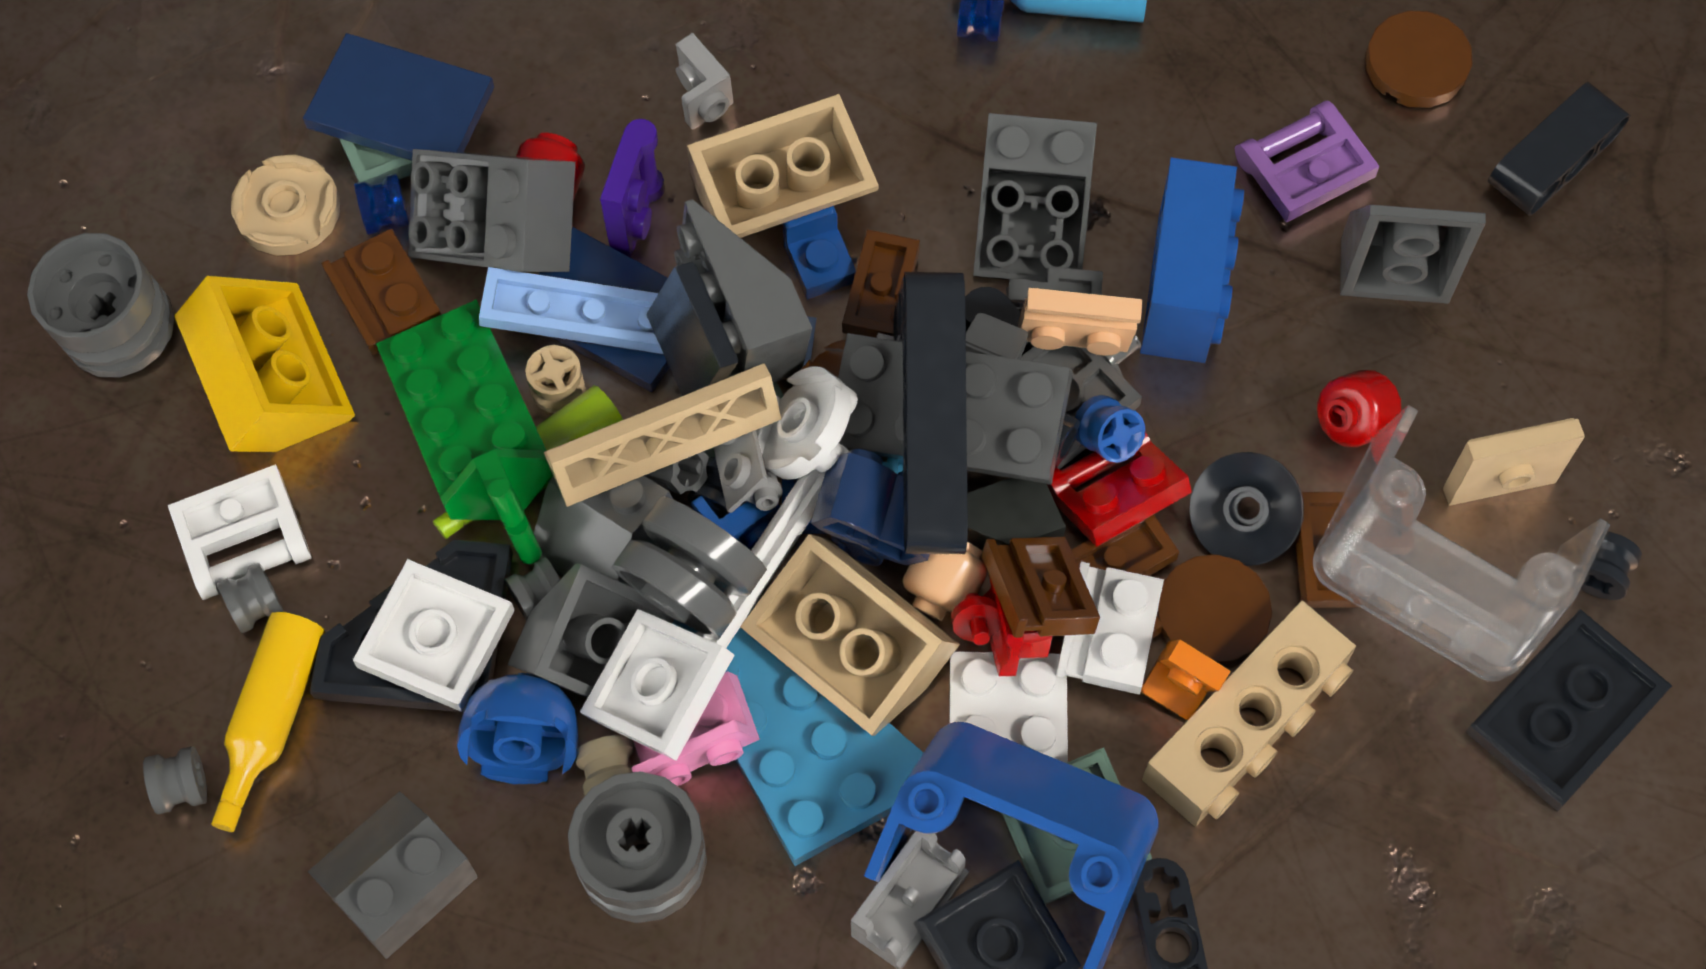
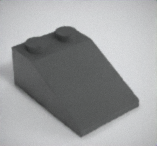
M1367 205L1350 212L1341 237L1340 296L1449 304L1485 226L1486 213L1384 205Z

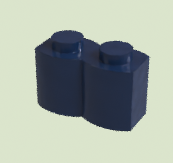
M852 449L850 452L840 455L836 463L825 472L811 524L825 533L851 543L859 544L866 550L899 564L909 566L928 561L930 554H905L903 471L896 474L890 468L882 465L883 459L879 455L867 450Z

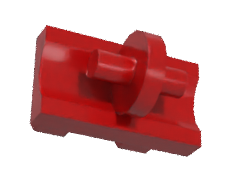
M990 579L991 587L983 596H979L977 593H969L965 600L954 607L951 613L952 628L958 637L963 640L973 641L976 645L987 644L990 640L998 676H1016L1020 658L1048 657L1052 636L1039 637L1037 630L1024 631L1023 637L1014 638Z

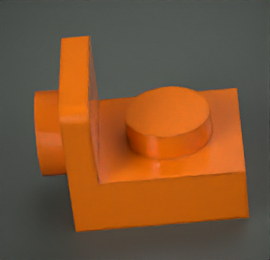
M1182 640L1168 641L1144 680L1141 693L1180 718L1189 720L1197 711L1207 692H1219L1231 671Z

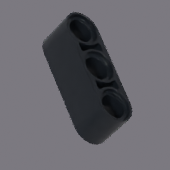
M1587 82L1503 157L1490 174L1488 183L1527 215L1531 216L1619 135L1628 123L1631 115L1591 83Z

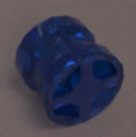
M961 0L957 37L968 38L972 34L984 35L988 41L998 42L1004 0Z
M397 173L386 175L380 183L370 184L365 180L354 183L367 235L379 233L382 226L394 224L399 228L409 226L410 220Z

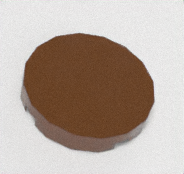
M1405 11L1388 17L1375 29L1366 51V71L1375 88L1384 95L1387 91L1391 96L1398 98L1397 103L1407 107L1431 108L1450 101L1457 95L1459 89L1464 86L1473 64L1472 48L1463 31L1448 18L1429 11Z
M1221 555L1195 556L1176 566L1163 581L1157 617L1163 624L1161 636L1166 644L1168 641L1182 640L1224 667H1232L1246 660L1267 636L1273 614L1269 591L1258 574L1239 560Z

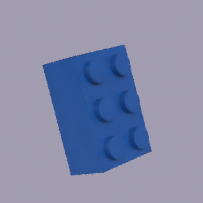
M1171 157L1158 216L1140 354L1205 363L1210 344L1220 345L1225 319H1228L1233 286L1229 285L1231 270H1234L1239 238L1235 237L1236 223L1240 221L1244 199V189L1235 188L1236 166Z

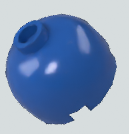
M510 674L489 680L470 697L464 710L457 739L460 758L466 765L468 756L473 761L481 764L480 774L491 780L509 784H538L546 782L548 771L558 769L563 765L562 774L571 769L577 757L578 726L575 709L569 698L559 687L532 674Z

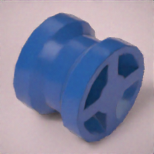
M1098 395L1088 399L1082 404L1075 416L1080 422L1075 437L1076 440L1083 447L1095 451L1102 458L1110 462H1123L1134 456L1141 447L1145 437V423L1142 416L1130 407L1122 406L1117 400L1109 396Z

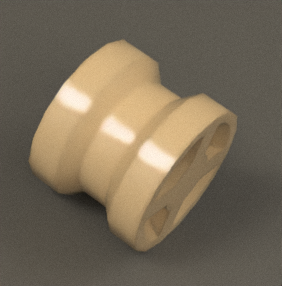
M558 345L545 346L534 352L527 361L525 372L532 399L542 410L548 413H556L585 392L586 388L579 359L570 349ZM554 383L555 387H551L549 384Z

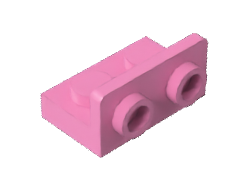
M731 672L724 673L677 761L634 741L641 763L631 768L632 772L641 771L666 777L675 785L680 786L692 778L691 771L708 763L712 766H717L734 761L743 755V747L760 740L737 675Z

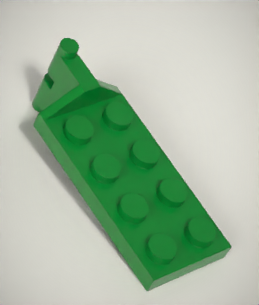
M476 299L380 341L376 345L450 519L501 520L520 560L523 563L532 564L540 559L542 550L524 510L553 477V474L544 454L547 450L494 335L489 327L479 325L481 307Z

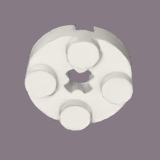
M808 367L789 377L786 381L794 386L782 398L776 395L782 420L756 430L765 468L782 479H797L809 474L814 469L819 472H825L836 463L840 456L841 447L839 441L846 430L850 414L855 409L858 398L852 389L822 367Z

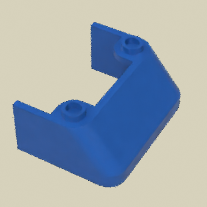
M953 722L945 725L935 734L901 786L864 877L879 882L905 846L912 829L925 834H934L945 830L956 819L964 798H968L1078 845L1069 868L1070 885L1074 893L1083 902L1106 912L1083 969H1103L1158 832L1159 820L1153 804L1145 796L973 724Z

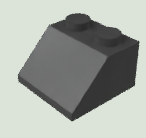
M553 476L548 481L534 530V535L542 550L539 560L546 557L557 575L562 578L578 563L630 586L614 571L612 565L630 540H642L659 547L647 535L642 523L661 496L673 498L668 490L642 476L567 507Z
M400 791L308 871L385 959L389 958L478 878L468 858L427 814Z

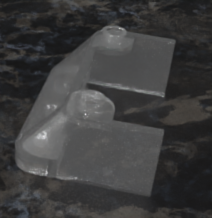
M1408 405L1380 430L1371 442L1314 552V572L1319 581L1330 590L1470 673L1487 681L1503 680L1523 666L1576 599L1611 524L1600 518L1560 545L1557 554L1541 553L1529 559L1522 566L1515 579L1416 520L1426 497L1423 480L1414 469L1394 458L1418 410Z

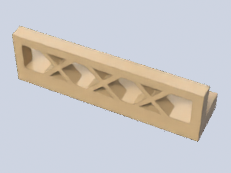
M764 363L545 451L544 454L568 507L782 420L772 378Z

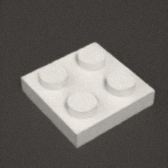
M407 559L353 661L356 667L462 712L515 611L513 604L501 597Z
M637 609L580 713L602 726L677 761L731 663L734 654L720 644Z
M954 652L950 657L949 724L953 722H967L1068 763L1067 675H1065V678L1056 676L1061 654H1048L1047 658H1020L1016 676L999 677L993 652Z

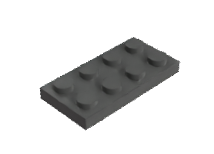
M847 333L838 378L857 394L858 400L855 409L850 414L846 430L839 443L849 451L852 449H862L873 452L881 457L903 460L902 342ZM966 352L967 471L1052 484L1073 376L1071 368Z

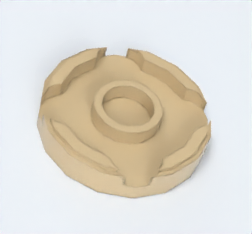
M295 154L273 156L263 160V166L256 168L253 172L249 169L240 177L232 193L231 214L243 239L258 251L275 256L297 255L318 246L332 233L340 216V195L332 177L315 160Z

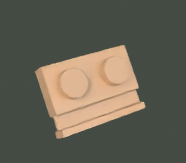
M1029 287L1027 298H1025L1018 320V327L1028 332L1027 342H1031L1034 347L1039 349L1055 350L1063 346L1087 348L1090 353L1103 356L1128 352L1137 331V323L1140 324L1142 299Z

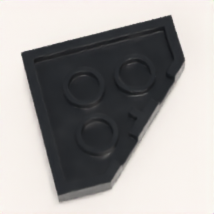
M453 540L435 553L437 558L425 566L506 600L508 587L504 579L510 576L513 551L510 544ZM394 583L370 600V607L344 626L339 623L320 637L310 693L314 699L460 712L356 667L353 659ZM499 641L470 697L478 688L493 679Z

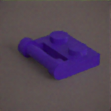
M646 119L633 120L624 129L600 197L609 246L628 257L632 256L637 239L644 240L648 234L652 217V210L648 208L649 204L659 200L665 191L664 178L662 173L657 170L654 153L658 144L657 130L655 125Z

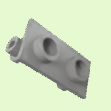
M756 430L713 447L728 512L732 513L744 501L755 504L758 509L763 511L771 510L778 505L779 499L782 496V487L777 480V476L764 466Z

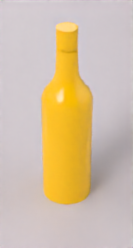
M272 612L269 616L224 738V745L229 758V774L221 795V802L218 804L211 823L212 826L228 832L235 831L242 812L241 808L245 804L254 779L261 771L276 762L282 754L316 661L320 637L326 633L324 628L307 618L287 612Z

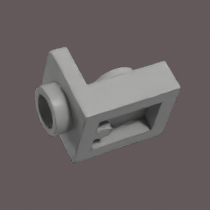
M691 33L676 43L679 61L676 74L688 91L681 98L685 122L691 129H695L704 122H713L720 118L734 101L730 74L694 33Z

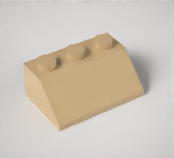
M840 94L687 145L689 174L703 208L740 238L861 197L879 189L877 180Z
M808 534L740 626V628L871 736H875L927 689L960 645L831 540Z

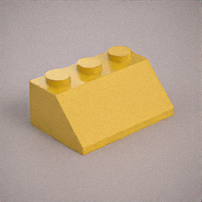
M206 276L174 315L230 451L278 452L347 423L355 416L298 283Z

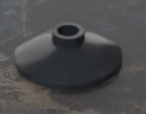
M1255 452L1233 453L1213 462L1197 479L1190 498L1189 508L1192 527L1202 545L1213 555H1221L1239 560L1246 566L1260 565L1283 554L1296 540L1304 519L1303 495L1295 477L1279 461ZM1246 497H1252L1259 503L1260 511L1255 518L1245 517L1240 510L1241 502Z

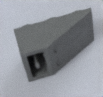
M989 113L973 276L1046 282L1048 267L1083 270L1097 123Z
M413 149L408 257L519 272H569L575 162Z
M693 199L686 201L682 225L677 226L680 249L674 251L676 266L692 261L694 265L696 264L739 360L728 378L764 363L773 383L791 377L794 373L800 371L804 365L812 332V326L792 280Z

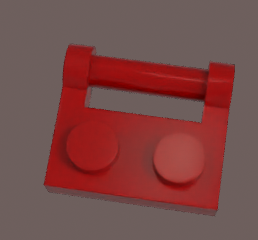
M1146 431L1141 447L1132 456L1134 461L1083 490L1076 492L1074 489L1121 462L1107 461L1098 453L1093 452L1063 470L1055 467L1052 484H1047L1056 506L1096 547L1192 493L1189 476L1150 441Z

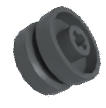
M661 496L642 523L647 535L659 547L642 540H630L612 565V568L623 580L662 612L707 637L719 640L737 614L733 603L721 590L735 596L748 597L767 571V568L745 545L711 520L680 502Z
M641 771L614 775L591 788L574 810L568 830L570 859L579 881L591 902L611 917L634 923L662 920L683 908L701 886L707 864V856L699 813L687 793L666 777ZM638 844L647 845V847L640 852H638L634 846Z

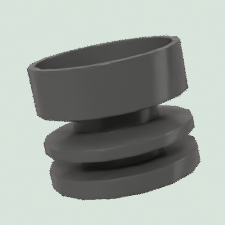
M83 233L62 240L43 255L31 273L27 296L32 315L68 356L71 357L76 365L84 371L98 377H123L144 369L158 358L171 339L175 320L171 300L125 241L106 233Z

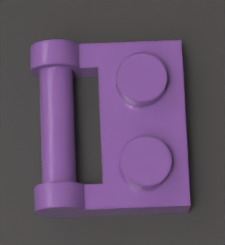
M1328 100L1313 106L1310 109L1309 115L1258 141L1250 138L1235 146V155L1239 165L1246 173L1252 174L1286 223L1375 178L1379 169L1378 163L1337 108ZM1319 133L1327 136V138L1276 164H1273L1269 159Z

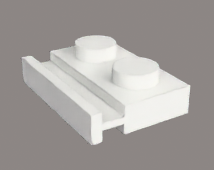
M1081 562L1079 569L1098 610L1100 620L1095 634L1065 635L1056 676L1065 678V675L1083 679L1082 682L1140 695L1164 579L1109 567L1106 570L1089 567L1090 563Z

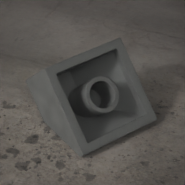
M576 563L531 610L508 665L588 698L637 609L671 624L674 618L655 607L634 588Z

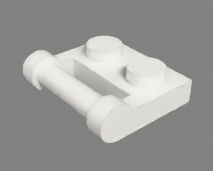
M276 464L168 505L192 578L202 600L220 594L217 582L226 578L237 580L245 576L248 568L257 563H260L265 571L291 560L295 564H299L312 559L283 478ZM281 528L284 539L210 567L207 555Z

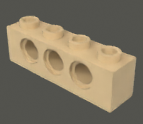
M1301 601L1231 674L1219 692H1214L1148 762L1142 780L1193 826L1196 827L1208 813L1217 820L1239 795V792L1233 788L1234 785L1247 772L1256 778L1278 753L1272 747L1274 742L1285 731L1294 737L1316 712L1310 706L1315 698L1322 691L1331 697L1349 678L1353 669L1347 663L1356 645L1304 601ZM1292 668L1298 671L1303 676L1305 684L1294 686L1284 682L1279 676L1278 670ZM1244 708H1255L1265 715L1268 724L1252 726L1243 720L1239 711ZM1207 748L1219 749L1226 754L1230 765L1223 768L1212 767L1203 760L1201 751Z

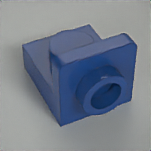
M834 206L783 223L784 248L806 299L853 284L856 269L838 230L837 212Z

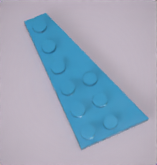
M675 619L672 623L694 634L698 632ZM739 628L726 648L734 654L726 672L737 675L760 740L743 747V755L737 758L735 762L794 866H797L888 816L901 786L924 752L890 723L875 736H871L742 628Z

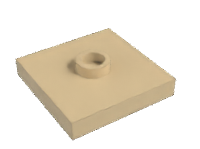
M1570 418L1468 440L1443 487L1448 505L1556 483L1585 437L1579 419Z

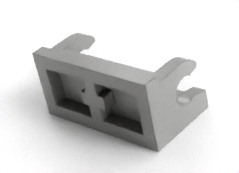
M914 832L851 919V937L897 969L904 967L923 940L913 923L950 901L969 875V871L965 869L966 859L964 855L957 849L950 853L936 842L938 840L936 833Z

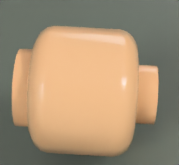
M967 542L965 554H930L928 561L909 565L903 577V586L908 592L916 596L912 606L918 611L942 621L946 612L952 613L954 607L965 600L967 594H978L988 572L985 564L979 559L983 551Z

